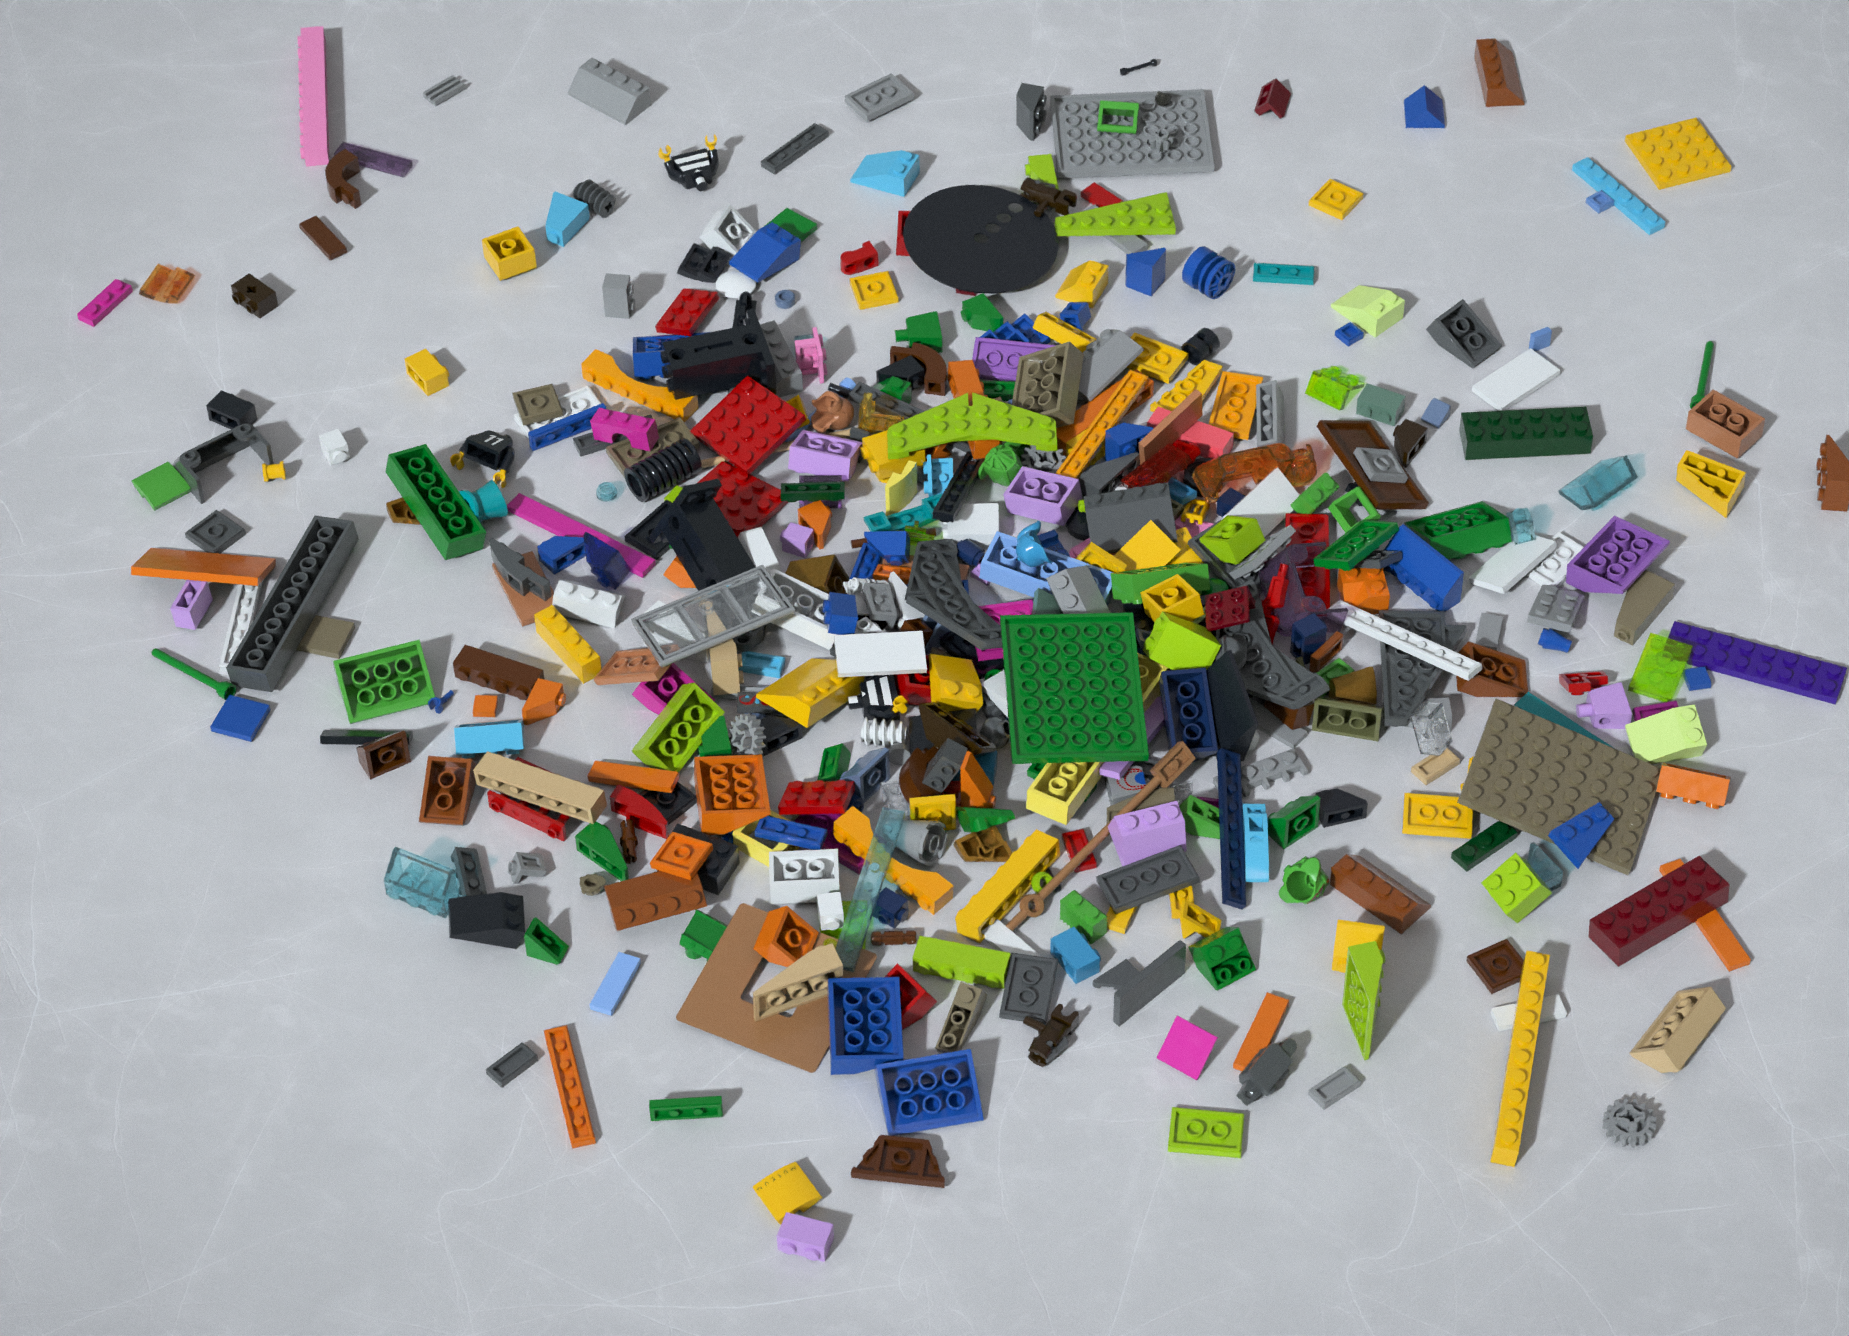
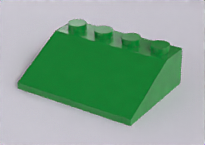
M1483 501L1404 522L1405 526L1447 559H1461L1466 554L1482 553L1485 549L1491 547L1500 548L1506 543L1512 542L1509 518Z

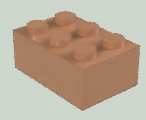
M1713 389L1689 410L1686 430L1738 459L1762 437L1765 418Z

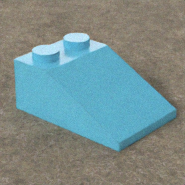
M903 150L866 155L851 177L850 182L905 197L920 173L919 155Z

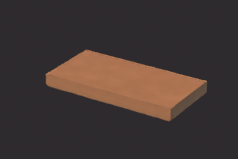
M1197 389L1194 390L1139 442L1140 465L1144 469L1202 416L1201 392Z
M533 551L521 554L525 560V567L531 568L533 572L541 577H546ZM492 564L493 571L522 627L535 623L534 614L551 606L553 603L554 591L552 588L551 597L547 601L531 592L522 596L502 578L495 564Z
M678 646L661 647L665 655L680 649ZM649 648L616 651L593 680L597 685L659 681L671 664L661 668Z

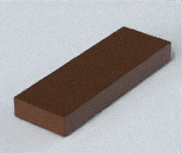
M317 216L299 223L300 229L329 260L347 253L346 246Z

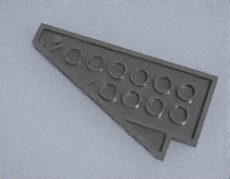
M1379 610V618L1452 651L1457 649L1466 635V625H1446L1445 611ZM1380 641L1384 725L1393 727L1408 726L1443 669Z

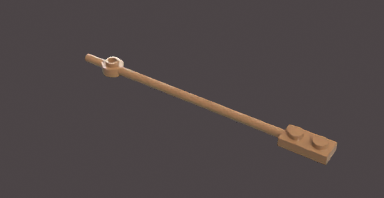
M1179 741L1149 770L1154 777L1115 816L1132 812L1159 784L1162 788H1167L1196 759L1183 741ZM1111 820L1037 894H1027L1022 897L1019 905L1020 911L1006 924V927L1013 932L1027 917H1038L1042 914L1044 900L1110 834L1108 825ZM1029 902L1031 903V909L1028 908Z

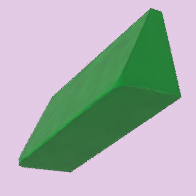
M843 743L824 748L817 780L824 782L840 780L841 775L845 771H848L851 752Z

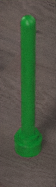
M1712 341L1706 342L1697 393L1691 398L1690 409L1705 397L1714 348Z
M157 648L152 650L154 657L215 689L218 696L222 699L227 700L229 695H235L236 686L228 681L219 682Z

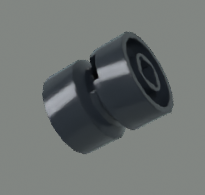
M1202 328L1182 345L1181 350L1188 353L1187 361L1189 363L1198 365L1219 349L1220 341L1212 330Z

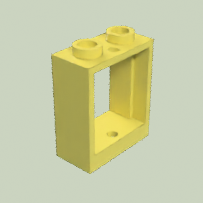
M770 810L771 812L769 816L788 820L787 818ZM759 820L733 830L732 833L733 844L738 845L739 851L768 867L769 852L797 851L800 848L779 842L772 850L749 837L756 829Z

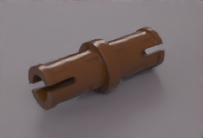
M627 819V827L625 820L620 823L622 835L620 844L623 849L625 863L631 864L630 856H632L633 863L637 861L636 846L638 838L635 836V822Z

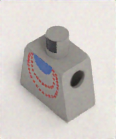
M1131 766L1120 780L1105 776L1110 806L1135 796L1153 777L1144 778L1143 769L1140 766Z

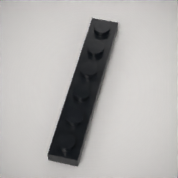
M967 451L934 508L932 519L940 520L941 522H954L978 479V471L985 458L973 459L972 453Z

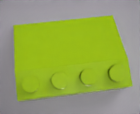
M1376 941L1349 946L1346 961L1342 1006L1364 1060H1368L1370 1056L1377 1009L1380 1007L1379 993H1382L1381 978H1384L1382 965L1385 964V955L1382 949L1379 950Z

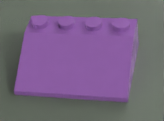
M1614 515L1567 564L1566 583L1583 592L1623 594L1667 548L1670 541Z

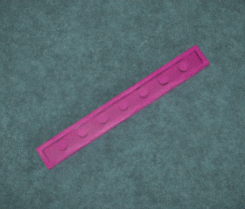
M520 493L507 504L508 512L557 536L585 537L589 552L642 578L656 565L655 559Z

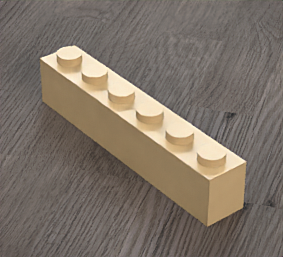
M487 751L474 768L476 783L479 786L591 824L596 822L607 806L605 792L598 787L542 770L539 767L524 764L518 760L506 758L500 754Z

